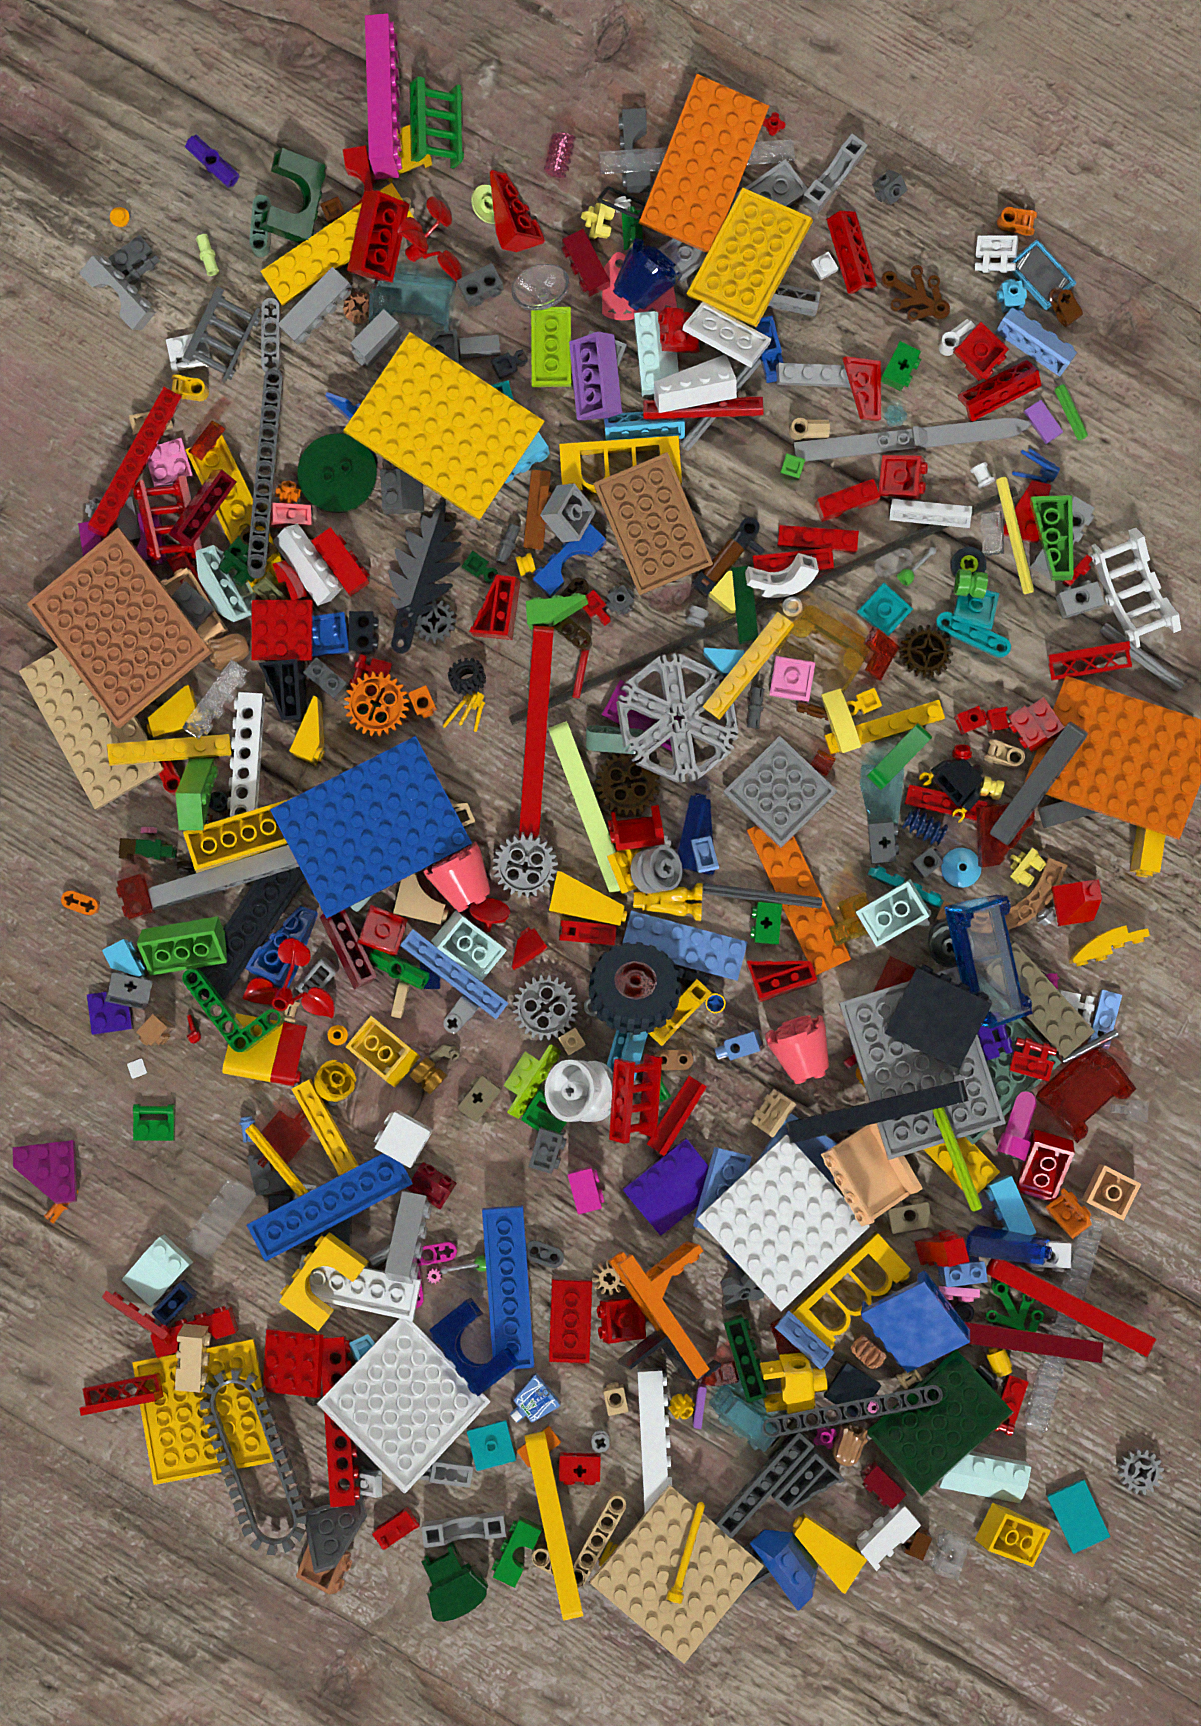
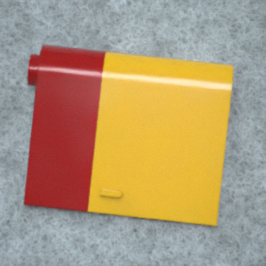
M238 1013L235 1015L244 1028L258 1018ZM270 1020L272 1024H275L277 1022L275 1020ZM284 1022L279 1028L246 1052H236L228 1044L223 1063V1074L295 1087L296 1083L300 1084L302 1072L299 1071L298 1065L307 1026ZM259 1025L254 1027V1034L260 1036L262 1033V1028ZM242 1037L237 1041L239 1048L242 1049L246 1045V1041Z

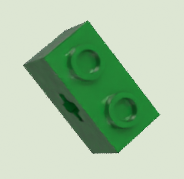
M900 341L881 378V382L899 391H902L904 386L908 387L913 378L910 375L912 369L917 370L922 360L919 358L921 351ZM902 364L905 365L903 370L899 369Z
M757 902V905L753 906L752 918H755V926H751L750 938H754L753 943L779 945L782 904ZM765 918H767L768 922H771L767 929H764V925L760 923Z

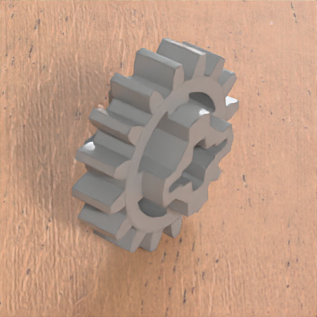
M1135 1448L1134 1454L1131 1451H1127L1129 1456L1127 1458L1125 1456L1121 1457L1124 1463H1118L1122 1471L1117 1473L1123 1477L1120 1482L1126 1484L1125 1488L1129 1491L1133 1488L1135 1494H1138L1140 1490L1142 1494L1146 1495L1147 1489L1154 1492L1153 1486H1160L1157 1480L1164 1478L1159 1474V1472L1164 1471V1468L1158 1466L1161 1460L1155 1459L1156 1455L1153 1452L1149 1454L1147 1449H1143L1141 1453L1138 1448ZM1138 1458H1145L1149 1461L1141 1462ZM1139 1468H1142L1141 1475H1139ZM1133 1481H1141L1143 1484H1135Z

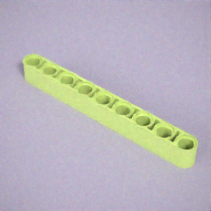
M565 721L548 728L608 891L610 894L621 891L607 856L616 853L613 843L611 844L608 829L569 725Z

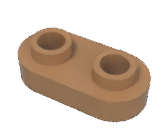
M659 1050L654 1054V1056H665L667 1058V1062L662 1064L661 1070H686L693 1064V1056L687 1050ZM681 1056H686V1063H680L679 1059Z

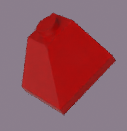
M1099 879L1051 886L1058 926L1094 921L1102 901Z
M528 927L519 933L521 937L517 940L511 966L514 971L548 949L535 928L531 930Z

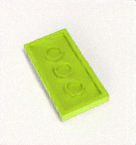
M531 307L532 387H571V356L569 346L571 341V307Z

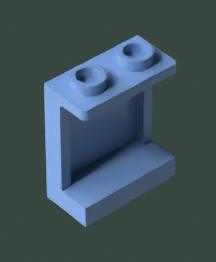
M972 1256L969 1257L970 1262L952 1267L937 1265L939 1282L945 1287L988 1282L985 1262H978V1257Z

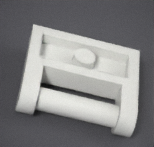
M194 333L166 339L173 374H178L182 370L205 366V364L196 359L195 361L191 360L189 364L177 362V359L183 358ZM199 342L196 349L200 350L199 352L211 358L208 343Z

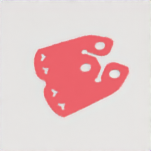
M649 250L641 258V265L650 272L655 273V277H651L643 269L630 270L620 280L618 276L622 275L631 266V260L621 252H616L604 267L610 279V287L602 291V314L614 320L634 319V313L648 312L652 307L656 312L663 310L665 305L677 308L671 270L657 251ZM650 257L656 258L657 263L655 265L648 263ZM618 259H621L624 262V265L621 268H618L615 265V262ZM635 277L641 278L642 282L640 285L633 283ZM614 309V311L616 312V314H614L613 312H608V311ZM626 309L628 311H631V313L623 314L626 311Z

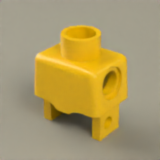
M803 1353L779 1355V1360L760 1363L764 1380L780 1378L781 1393L768 1394L766 1398H763L766 1413L786 1410L787 1414L814 1409L815 1393L827 1391V1379L824 1368H812L809 1359Z

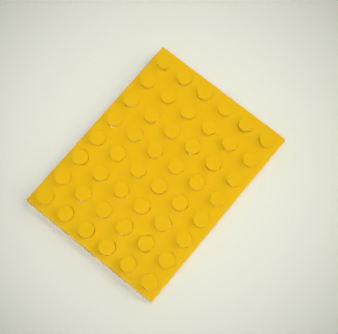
M409 332L344 428V432L480 521L545 421Z

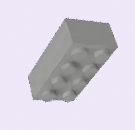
M402 1191L385 1268L388 1280L412 1284L413 1279L418 1277L419 1267H417V1260L422 1258L423 1247L421 1241L426 1238L428 1229L425 1222L426 1219H430L432 1211L430 1202H428L425 1195Z

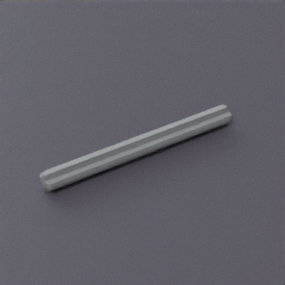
M760 358L751 368L745 365L736 375L737 392L761 364ZM702 417L681 442L682 448L689 451L715 418Z

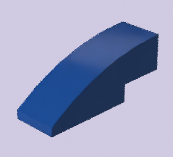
M773 316L761 318L758 326H754V329L771 338L769 346L760 356L766 383L777 381L776 365L784 362Z

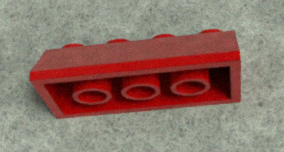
M378 190L364 191L347 271L363 277L393 283L403 236L397 234V230L401 222L407 218L409 203Z

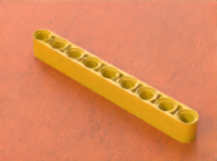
M545 1431L524 1435L562 1618L565 1621L582 1617L583 1611Z

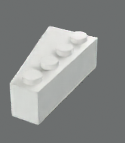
M726 354L654 381V401L659 413L737 398L736 377Z

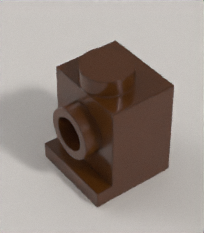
M920 1526L906 1540L907 1546L902 1544L903 1552L923 1561L932 1541V1536L928 1533L929 1530Z

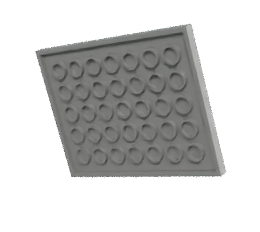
M956 967L936 973L938 975L944 973L952 978L951 981L957 984L960 983ZM910 981L839 1003L870 1102L964 1080L969 1101L944 1107L955 1138L958 1139L1006 1124L978 1035H976L960 1069L884 1034V1029L887 1023L890 1022ZM932 1110L876 1123L888 1160L945 1143Z

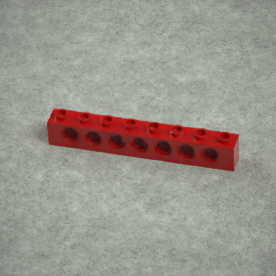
M166 387L162 388L89 521L88 530L103 538L109 535L134 486L137 484L178 409L182 396Z
M346 1335L323 1338V1396L336 1384L333 1381L335 1373H339L343 1377L352 1368V1362L348 1361V1353L351 1352L350 1340H347ZM333 1352L341 1355L340 1363L332 1361L331 1355ZM324 1412L330 1507L356 1505L357 1499H360V1487H356V1478H359L358 1465L355 1466L354 1458L358 1456L357 1444H354L353 1440ZM337 1437H345L347 1445L344 1447L337 1444ZM340 1457L346 1458L348 1460V1467L343 1468L339 1466L338 1459ZM340 1479H347L350 1483L349 1488H342L339 1484Z

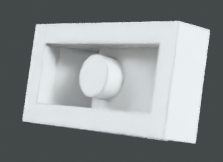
M359 1470V1478H356V1487H360L361 1495L374 1498L382 1497V1471Z

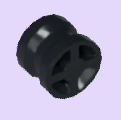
M220 791L212 792L209 807L216 812L226 811L228 809V796Z

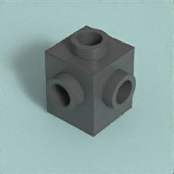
M890 169L872 184L877 200L889 205L896 202L908 190L901 174Z
M616 585L608 591L606 605L611 613L615 612L617 616L625 615L633 609L635 595L630 588L626 589L624 585L620 587ZM622 595L624 600L620 602L617 598Z

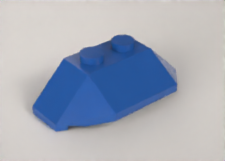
M762 1530L750 1544L796 1610L799 1611L813 1597L818 1565L793 1532Z

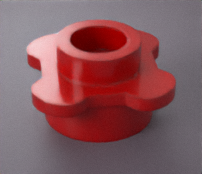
M773 112L769 118H765L762 124L771 136L776 135L786 126L785 122L779 118L777 112Z

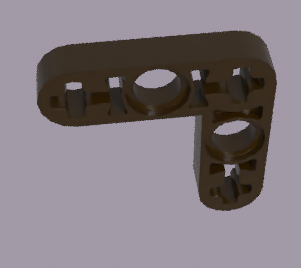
M575 578L560 595L569 597L571 596L570 591L573 594L576 592L587 595L589 585L584 578ZM583 584L584 590L579 589L577 591L576 585ZM569 617L552 626L558 634L578 650L588 651L593 643L591 636ZM572 625L574 627L573 632L565 634L563 632L564 626ZM578 634L580 638H586L587 644L582 643L580 645L579 640L575 636Z

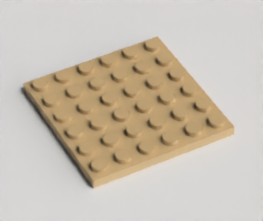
M669 1484L589 1582L684 1664L764 1565L733 1538L730 1539L703 1513L682 1586V1594H684L682 1604L667 1600L668 1590H671V1586H674L696 1509L695 1505Z

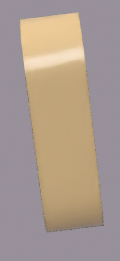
M401 979L391 1017L400 1019L403 1016L410 987L409 983Z

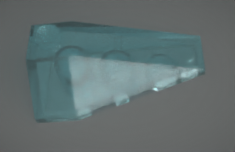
M861 765L860 789L868 819L891 817L893 823H897L898 827L904 767L880 790L866 777L877 765ZM882 837L881 843L884 844L887 838Z

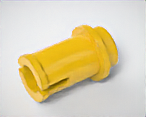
M608 1541L601 1558L598 1559V1565L602 1566L619 1545H613V1542Z

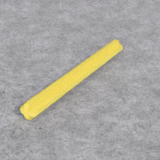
M1006 477L996 479V484L1022 591L1024 594L1034 592L1033 583Z

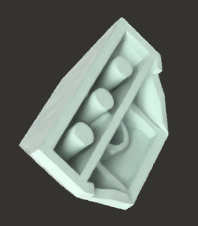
M215 545L197 550L198 579L216 612L233 622L251 616L252 600H255L256 594L253 592L249 582L240 587L233 581V577L237 574L234 568L227 575L219 570L218 565L223 559L224 552Z

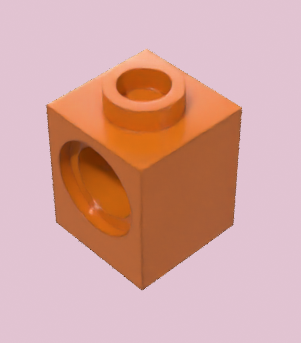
M426 685L408 693L418 717L422 716L424 719L434 715L433 711L437 710ZM420 699H427L429 701L427 707H418Z

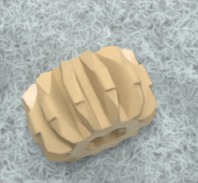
M606 1260V1267L599 1263L598 1266L601 1271L593 1270V1273L598 1276L593 1277L592 1281L599 1282L595 1285V1288L599 1289L603 1286L602 1294H605L606 1289H609V1294L613 1295V1288L619 1293L621 1289L618 1284L624 1286L612 1266H610L608 1260ZM607 1273H611V1276H615V1279L612 1278V1282H608L603 1277H607Z

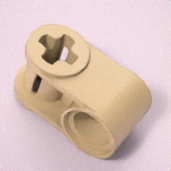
M993 739L989 740L990 747L987 755L984 756L986 761L1010 768L1018 767L1025 760V754L1021 749ZM1011 753H1015L1019 756L1018 763H1014L1010 760Z

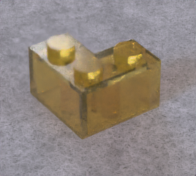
M866 892L851 896L837 903L844 921L829 927L835 946L869 935L856 914V911L870 903Z

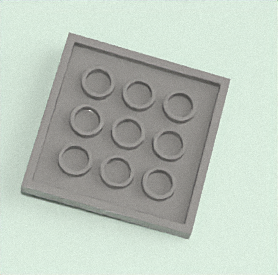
M779 736L723 793L772 841L782 848L837 793V790Z

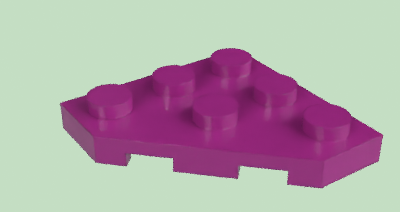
M75 1141L13 1147L14 1169L56 1204L77 1202Z

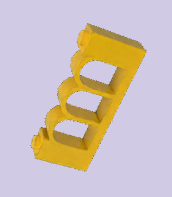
M679 436L559 444L562 485L575 483L581 492L583 489L588 493H597L594 485L586 483L582 478L580 455L604 454L605 479L610 477L608 453L631 452L633 467L637 465L636 451L659 450V456L668 452L682 486Z
M875 1231L790 1312L832 1349L836 1341L834 1336L841 1335L848 1329L851 1321L850 1315H861L862 1306L857 1309L847 1308L830 1289L848 1273L864 1291L865 1302L871 1305V1295H884L891 1288L893 1281L896 1284L899 1281L901 1283L910 1276L909 1272L911 1269ZM867 1254L877 1262L886 1275L884 1285L876 1290L868 1289L851 1271ZM826 1293L844 1312V1321L837 1328H827L809 1310Z

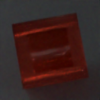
M818 749L810 765L817 772L827 776L836 758Z

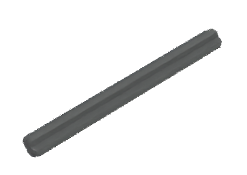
M709 883L703 885V893L709 895L811 908L822 907V898Z

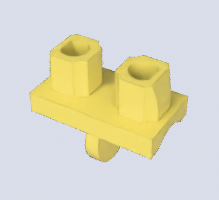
M596 203L595 209L589 206L588 211L582 212L581 218L586 221L585 226L591 227L589 239L595 240L597 237L608 238L610 236L611 226L603 224L604 219L611 221L614 217L615 209L602 203Z
M1034 848L1027 855L1024 852H1021L1018 857L1012 854L1010 859L1014 862L1010 868L1014 872L1010 877L1015 883H1021L1029 887L1034 881V876L1029 874L1028 871L1033 867L1040 872L1046 863Z

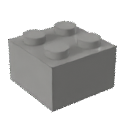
M575 483L557 485L540 516L562 542L580 541L596 510Z

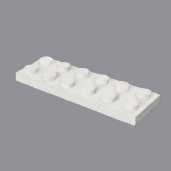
M302 1254L299 1266L301 1270L306 1264L303 1260L307 1254ZM321 1266L313 1269L311 1272L310 1287L315 1296L323 1302L413 1321L422 1279H413L412 1284L388 1280L385 1271L365 1267L358 1278L352 1282L334 1268Z

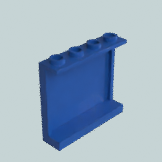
M925 1270L918 1273L917 1282L871 1305H868L865 1301L862 1302V1319L864 1322L869 1323L877 1338L880 1337L886 1350L893 1354L898 1366L903 1367L907 1373L970 1343V1329Z

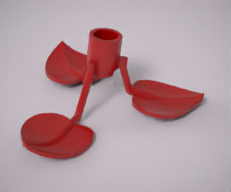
M431 196L427 199L426 206L432 217L437 220L428 232L424 234L420 223L412 217H407L399 225L397 234L405 237L412 243L405 249V254L410 261L416 262L421 257L427 259L428 257L438 255L437 260L442 269L457 283V280L462 278V268L459 260L448 250L443 251V253L441 251L427 253L429 247L426 238L436 229L440 222L445 227L450 226L452 223V216L448 207L436 197Z
M294 938L285 939L278 948L279 959L284 963H291L283 987L278 990V988H274L270 980L256 977L249 982L243 995L244 1000L259 1004H272L278 1011L286 1010L289 1004L293 1005L295 1001L302 997L301 1004L303 1008L311 1014L333 1018L335 1012V1005L331 995L322 988L312 987L308 993L302 992L292 998V991L287 986L294 966H305L311 960V953L308 947Z

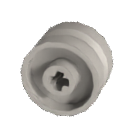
M667 846L641 850L635 854L630 868L635 886L646 894L674 889L680 883L683 872L678 854Z

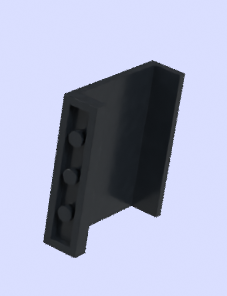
M916 964L915 972L890 1022L887 1023L884 1034L960 1069L992 1006V1001L989 999L990 996L982 991L976 993L970 990L971 987L963 982L957 984L951 981L952 978L944 973L938 975L927 965L922 964V966Z

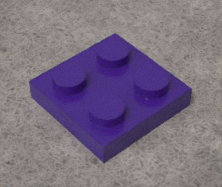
M107 992L87 994L92 1035L133 1029L131 1007L106 1002Z

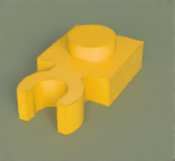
M875 688L856 695V702H846L847 706L851 705L854 708V711L850 713L851 717L855 716L860 709L863 714L882 707Z

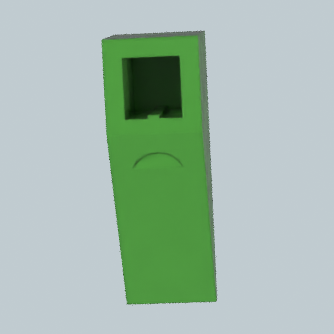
M574 593L569 597L554 595L549 599L534 597L526 601L527 625L530 630H533L534 625L552 627L586 606L588 599L586 595L581 593Z

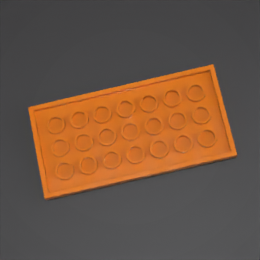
M696 74L640 217L639 224L708 253L725 222L769 105Z

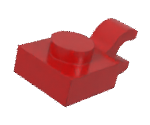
M592 590L586 595L588 604L582 609L591 619L596 615L600 622L606 626L611 622L610 617L603 610L606 604Z

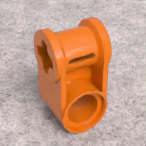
M1007 207L999 215L997 225L1003 231L1015 232L1026 236L1033 235L1035 231L1033 228L1034 219L1037 218V212ZM1004 216L1010 217L1012 222L1006 221Z

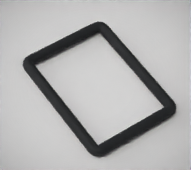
M607 186L597 198L599 203L635 219H640L644 207L636 215L603 200L604 195L609 190L618 195L626 196L627 199H631L644 207L646 202L610 186Z

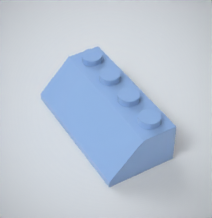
M1013 307L1005 315L995 333L1059 377L1077 354L1071 344L1063 343L1055 333L1047 332L1039 322L1031 321L1023 311L1015 310Z

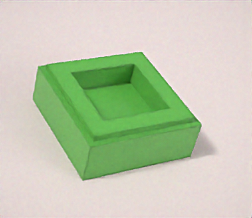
M786 453L780 473L800 478L805 459Z

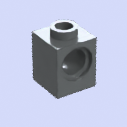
M930 847L910 862V864L923 879L944 862L941 860L943 858L941 853L936 848L933 850ZM926 856L933 860L931 867H926L923 863Z

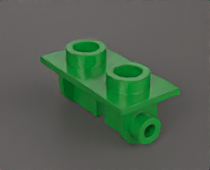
M630 206L627 211L638 215L641 210H636L634 206ZM622 213L624 250L643 249L642 225L639 224L640 219H635Z

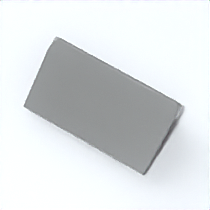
M499 335L459 338L461 359L501 355Z

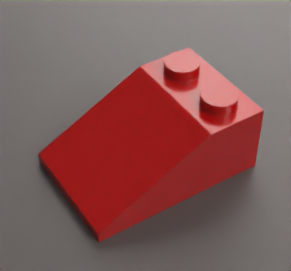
M1034 1129L1029 1141L1031 1145L1026 1160L1023 1161L1016 1187L1019 1193L1053 1202L1057 1198L1075 1154L1074 1142L1064 1137Z

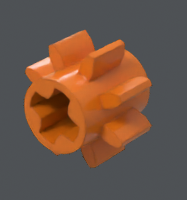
M283 481L281 484H278L275 497H279L280 503L294 504L300 498L301 489H296L297 485L295 482Z

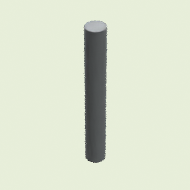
M1114 1029L1075 1049L1066 1058L1063 1056L1061 1058L1066 1064L1118 1037L1119 1033Z

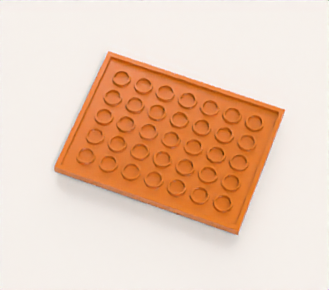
M1065 677L1053 711L1064 727L1069 722H1072L1087 731L1088 735L1045 795L1180 840L1201 785V719L1072 677ZM1059 735L1037 749L1025 782Z

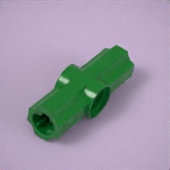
M376 949L370 955L369 961L371 965L387 972L392 978H399L421 990L428 983L430 973L410 964L407 959H400ZM397 964L401 966V973L397 970Z

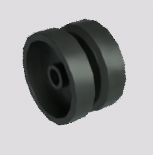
M952 917L940 919L932 925L928 934V944L931 957L936 963L950 968L965 964L972 956L974 950L973 937L968 925L964 921Z

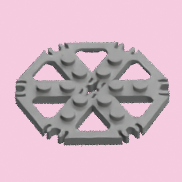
M672 654L671 662L667 661L666 655H662L661 658L658 656L624 683L627 686H622L621 690L625 691L627 696H618L617 699L619 701L616 702L623 748L631 744L625 752L635 751L636 756L632 761H637L641 758L636 765L676 783L685 782V774H687L691 782L701 778L731 753L728 750L734 749V746L729 744V739L735 741L738 738L736 735L739 734L734 702L725 712L726 725L724 727L698 716L705 710L703 705L720 685L719 681L723 676L721 675L714 679L716 674L720 672L681 654ZM682 668L696 672L705 679L704 684L687 698L685 697ZM652 671H657L660 674L664 700L638 688V683ZM629 710H635L657 720V722L638 737H633L629 731L627 713ZM677 713L678 716H682V720H680L679 723L677 720H674V716H676ZM692 737L714 746L716 750L715 755L701 766L696 765ZM669 738L674 761L672 769L659 766L649 759V754Z

